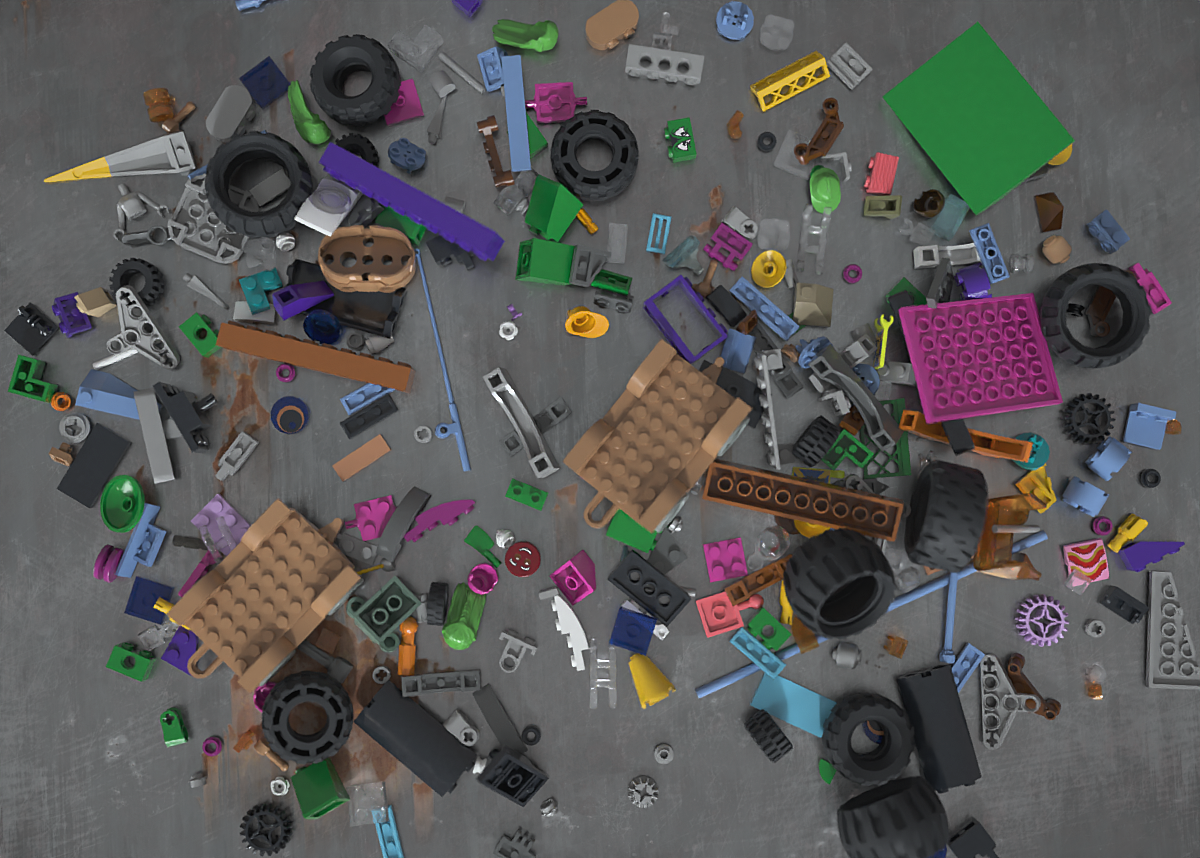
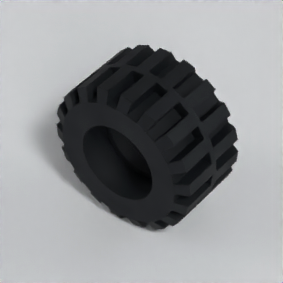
M140 258L122 260L123 264L118 263L115 265L117 269L111 271L114 275L109 278V281L112 282L109 286L111 290H114L112 292L114 297H116L117 290L124 285H129L133 275L143 273L145 285L138 292V295L146 307H148V304L151 306L155 304L154 299H160L158 294L159 292L163 293L164 289H161V286H164V281L161 280L163 276L158 272L159 269ZM124 292L122 295L123 297H129L130 293ZM135 300L126 305H132L135 302Z
M822 415L817 417L797 440L792 449V454L807 466H815L833 446L839 437L840 429Z
M762 709L744 723L747 732L771 762L776 763L793 749L792 743L767 711Z

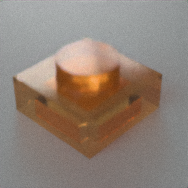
M251 730L245 732L233 749L238 753L244 749L247 751L254 743L252 738L255 734Z

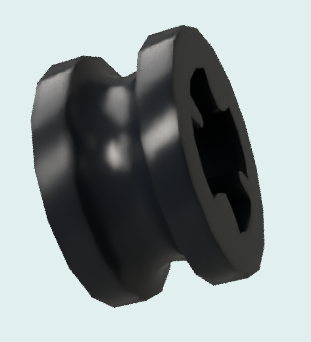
M1069 303L1066 314L1073 317H1082L1081 311L1085 307Z

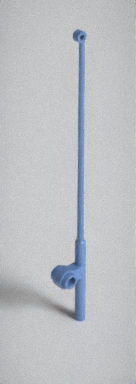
M414 249V252H417L415 257L418 259L452 418V424H438L435 427V435L438 438H446L450 434L455 433L463 472L471 470L457 406L453 400L420 250ZM440 428H444L445 433H442Z

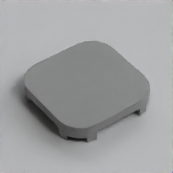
M206 174L196 176L191 180L188 179L171 220H168L167 227L170 237L180 247L215 262L227 264L236 261L242 255L250 237L234 232L215 215L206 196ZM229 185V197L234 204L251 212H260L259 204L253 194L247 190L244 191Z

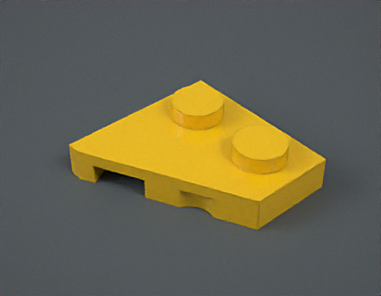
M1046 463L1035 471L1030 470L1015 484L1039 513H1044L1057 501L1051 487V479L1047 477Z

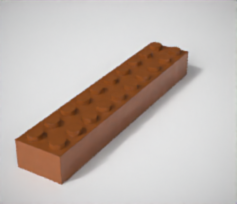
M229 320L228 324L221 322L216 345L219 347L348 379L380 385L406 393L411 392L416 371L407 363L398 361L396 365L390 359L383 357L375 360L370 354L360 352V355H356V352L346 348H341V351H338L336 347L322 343V346H318L319 343L303 339V342H301L299 338L285 334L284 337H281L282 334H278L275 331L266 330L263 333V330L258 327L247 325V328H244V325Z
M715 459L709 466L702 499L830 528H847L866 536L893 542L896 539L904 506L901 499Z

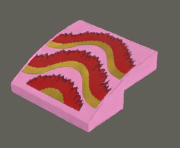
M1101 538L1063 545L1064 561L1068 566V577L1071 586L1109 579L1107 557Z

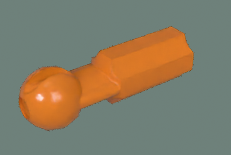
M407 617L399 625L402 636L401 644H399L398 675H414L416 652L414 636L418 623L413 617Z

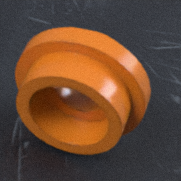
M57 392L51 398V406L57 411H64L71 404L69 395L64 392ZM59 398H62L63 402L59 405L57 401Z

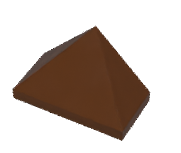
M1051 192L1035 195L1041 232L1060 230L1064 206L1056 194Z

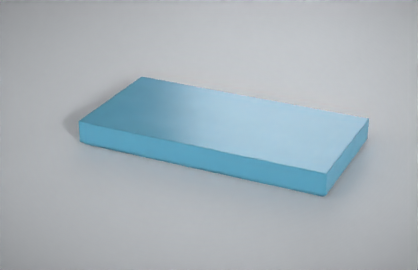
M765 672L750 703L751 706L759 710L763 709L768 714L820 738L824 732L823 725L825 719L830 716V710L837 704V702L779 675L773 680Z

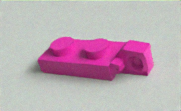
M1139 262L1128 268L1135 274L1136 281L1144 287L1153 314L1158 313L1172 303L1152 271L1149 272L1147 268L1143 270Z
M209 548L179 591V596L183 597L198 578L201 579L208 572L206 566L215 564L219 556L217 552Z

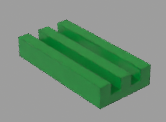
M601 269L595 275L591 286L628 296L632 277Z

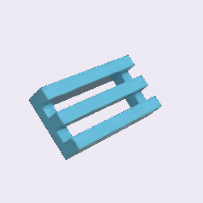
M653 213L647 252L665 255L672 216ZM659 218L655 247L653 248L651 243L655 220ZM664 219L667 220V223L665 228L662 249H659L658 246Z

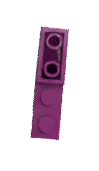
M474 499L451 501L421 513L414 518L419 525L406 533L404 538L407 542L411 540L416 542L423 537L422 532L426 529L431 531L439 525L437 521L439 520L443 525L449 524L451 526L459 520L457 516L464 512L466 515L472 511L476 501Z

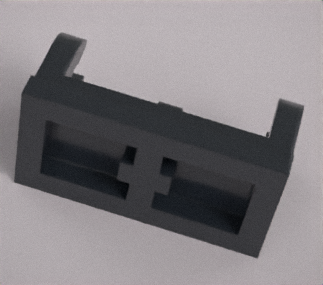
M1112 585L1109 586L1099 602L1131 624L1139 623L1149 610L1148 606L1119 587Z

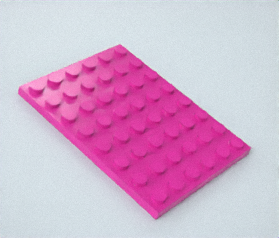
M1034 293L938 303L936 309L929 308L928 305L902 307L898 310L927 423L1063 403L1047 341L1041 331V320Z

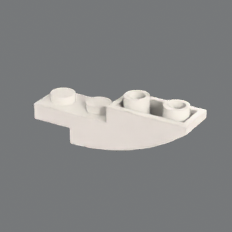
M560 595L554 596L555 599L551 601L553 611L558 613V619H555L557 630H561L562 634L570 633V636H567L569 648L573 647L574 655H571L572 666H576L577 671L585 670L582 650L589 649L585 632L573 609Z

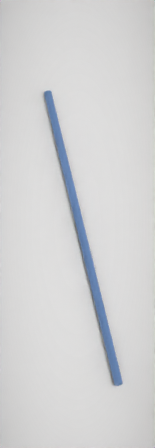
M1042 530L968 564L958 572L957 580L1048 539L1047 534ZM950 573L894 598L887 612L948 585ZM815 634L774 654L780 660H784L828 639ZM752 663L699 687L695 691L698 697L701 698L762 669L755 663Z

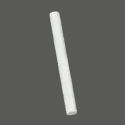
M157 339L154 341V344L156 345L163 341ZM131 347L120 354H113L93 363V367L95 370H98L138 353V351Z

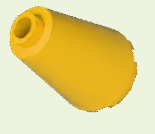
M639 652L630 657L631 661L628 664L643 709L646 708L647 703L652 706L669 696L670 690L672 692L677 690L646 654L641 655Z

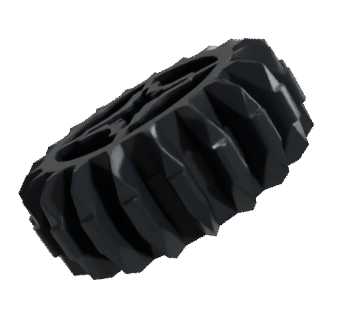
M1087 393L1086 396L1079 394L1078 398L1073 397L1072 402H1067L1066 405L1069 409H1063L1067 416H1062L1061 419L1067 422L1062 425L1069 428L1066 430V434L1073 433L1071 435L1072 440L1077 439L1078 443L1084 442L1085 445H1090L1091 442L1097 444L1098 440H1105L1104 435L1109 436L1111 434L1108 429H1113L1114 426L1110 422L1116 419L1111 418L1110 415L1114 414L1115 411L1108 410L1111 404H1105V398L1099 400L1098 394L1092 396V393ZM1083 404H1091L1095 406L1097 410L1090 411L1088 407L1085 408ZM1076 412H1077L1078 415H1079V418H1078L1077 421H1075ZM1089 415H1093L1090 417L1089 422H1085ZM1101 416V424L1099 425L1098 419ZM1086 426L1089 430H1092L1093 434H1086L1079 428Z
M263 802L260 804V807L255 805L253 810L249 809L247 815L242 818L244 823L240 824V828L245 829L240 832L241 836H245L242 843L248 842L249 844L246 848L250 849L253 847V854H256L259 850L260 856H263L265 852L268 856H271L273 852L279 853L280 848L284 849L286 847L285 843L290 842L289 836L293 834V831L289 828L293 826V823H287L291 816L285 817L286 809L280 812V805L273 808L272 802L268 806ZM264 815H270L274 817L276 820L271 821L267 818V816ZM256 817L258 820V829L255 832H253L252 825ZM278 826H280L281 835L279 840L277 841L275 838V829ZM264 827H265V828H268V827L270 828V827H272L269 831L266 830V831L260 832ZM257 838L265 839L266 843L259 841Z

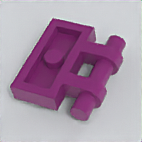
M721 223L711 237V240L716 245L712 247L707 243L703 250L709 253L708 256L712 259L716 258L723 263L722 266L725 268L729 267L735 271L738 265L732 260L737 257L742 261L753 244L724 223ZM721 247L730 252L728 257L719 252Z

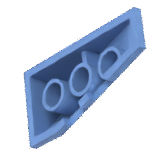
M91 369L79 387L75 405L139 419L133 393L137 390L110 373ZM157 402L160 414L162 405Z

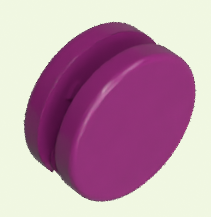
M109 544L105 545L96 559L93 570L94 577L99 580L104 578V581L108 583L113 582L117 577L115 573L124 550L119 547L114 549V546Z

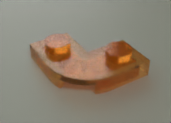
M795 616L792 622V635L802 655L818 648L819 644L814 633Z

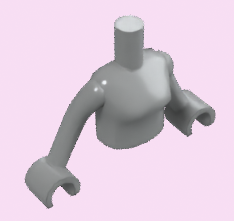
M125 183L120 184L118 188L123 197L117 202L119 229L114 231L113 236L121 241L119 234L123 233L124 235L127 233L124 231L125 214L128 220H133L146 213L147 210L142 201L157 210L158 214L164 217L162 214L164 209L170 214L171 209L166 205H158L140 191L130 193Z

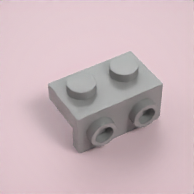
M834 388L821 393L822 397L818 401L822 402L830 399L836 417L850 412L848 409L851 408L849 399L844 397L842 390L836 392Z

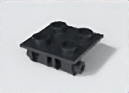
M30 302L26 307L22 305L18 308L19 315L4 331L33 356L59 327Z

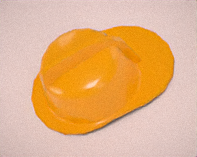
M578 306L572 310L569 309L567 312L568 319L566 320L565 328L570 334L597 338L608 330L609 323L607 318L601 314L591 312L585 306Z

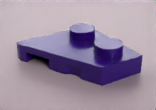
M179 626L161 659L192 676L188 671L187 664L190 657L197 651L199 637L191 630Z

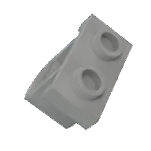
M510 629L507 631L503 630L499 637L500 640H503L504 637L509 639L499 662L501 669L507 673L514 672L518 668L526 648L532 650V655L535 654L538 648L534 640L527 637L525 639L517 637L518 633ZM512 657L515 661L514 666H507L504 662L505 658Z

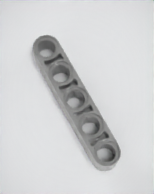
M154 389L134 391L154 484L174 480Z

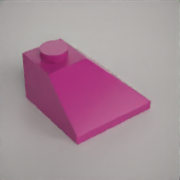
M581 550L549 575L572 606L596 590L595 564L584 550Z

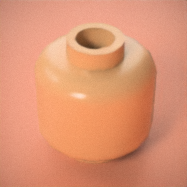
M1056 235L1047 238L1042 248L1043 254L1053 264L1065 263L1070 258L1069 255L1072 251V247L1065 238Z

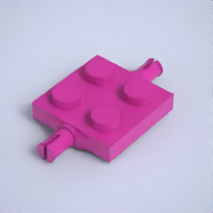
M573 82L535 84L534 100H525V108L534 107L537 123L565 122L574 116L576 105H587V97H575Z
M392 495L355 503L356 518L345 521V525H347L345 527L346 529L358 527L363 541L381 537L388 521L397 508Z

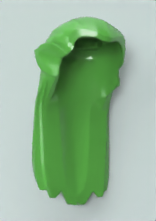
M509 19L497 20L498 24L494 25L492 29L494 40L499 43L524 49H535L537 52L552 49L559 36L557 25L550 20H545V22L538 21L535 24H525Z
M292 81L291 85L288 86V98L291 104L295 128L301 138L307 143H324L329 139L331 129L325 121L320 120L319 114H314L308 109L299 81Z
M464 582L462 584L458 583L454 590L447 621L442 629L445 642L456 650L467 649L476 640L477 630L486 601V594L480 595L473 592Z

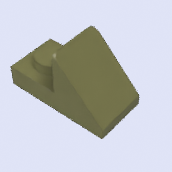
M866 196L864 215L867 217L885 216L889 219H894L901 213L902 196Z

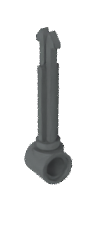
M305 639L297 647L322 664L327 669V674L340 683H344L354 667L346 659L340 656L336 658L329 656Z

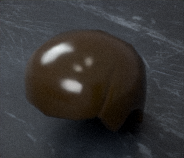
M939 190L923 191L922 197L914 200L913 208L924 217H935L944 208L945 197Z

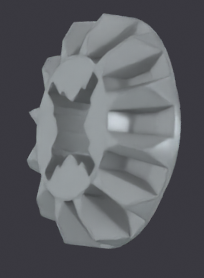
M69 413L60 422V434L68 442H82L85 438H88V434L91 431L90 421L81 413ZM77 422V426H80L82 430H76V433H74V430L68 428V426L75 425Z
M641 776L635 778L628 787V797L631 803L638 808H647L654 805L658 798V786L649 777ZM646 785V791L650 795H644L642 800H640L641 797L638 791L643 790Z

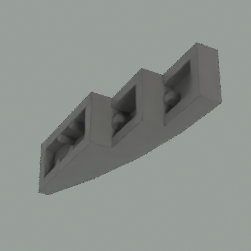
M759 322L747 334L756 337L753 346L756 355L757 351L778 348ZM781 355L783 368L771 369L768 372L785 396L789 398L803 389V385Z

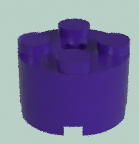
M981 262L957 269L954 281L956 286L961 288V294H959L961 301L992 298V294L988 295L987 292L991 287L985 269H980Z

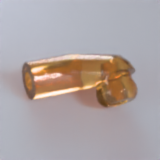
M738 110L727 123L728 133L733 139L742 136L739 122L744 117V114Z

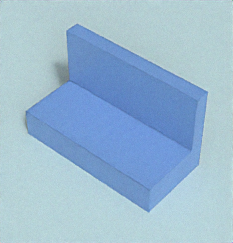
M729 328L728 337L725 340L720 356L724 359L723 367L745 374L756 337L745 335Z

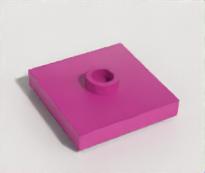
M413 78L401 82L397 102L392 104V110L387 115L384 114L387 126L424 116Z

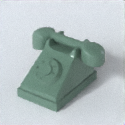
M394 576L366 603L360 597L351 598L346 605V613L354 619L355 625L370 638L372 643H377L382 651L390 653L397 649L400 642L398 636L392 632L422 603Z

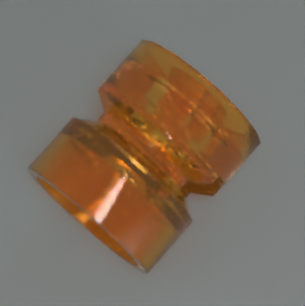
M155 88L143 93L145 104L149 106L147 112L151 122H164L169 118H174L173 107L171 104H168L171 99L166 88Z

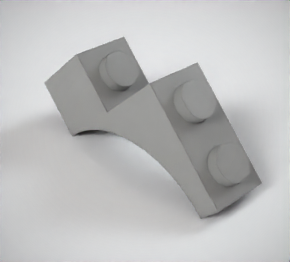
M865 333L849 344L839 355L852 369L870 356L877 347ZM815 372L809 377L820 393L831 385L830 382L820 379Z
M884 361V367L877 369L880 381L918 388L913 367L910 363Z

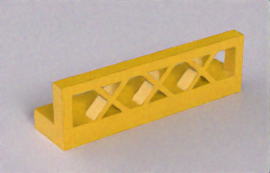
M814 51L750 85V88L757 96L761 109L765 111L830 77L825 57L818 51ZM822 66L823 74L817 77L813 76L815 70ZM800 77H807L804 84L797 85ZM790 85L788 92L780 93L783 86ZM773 94L771 101L765 103L763 97Z

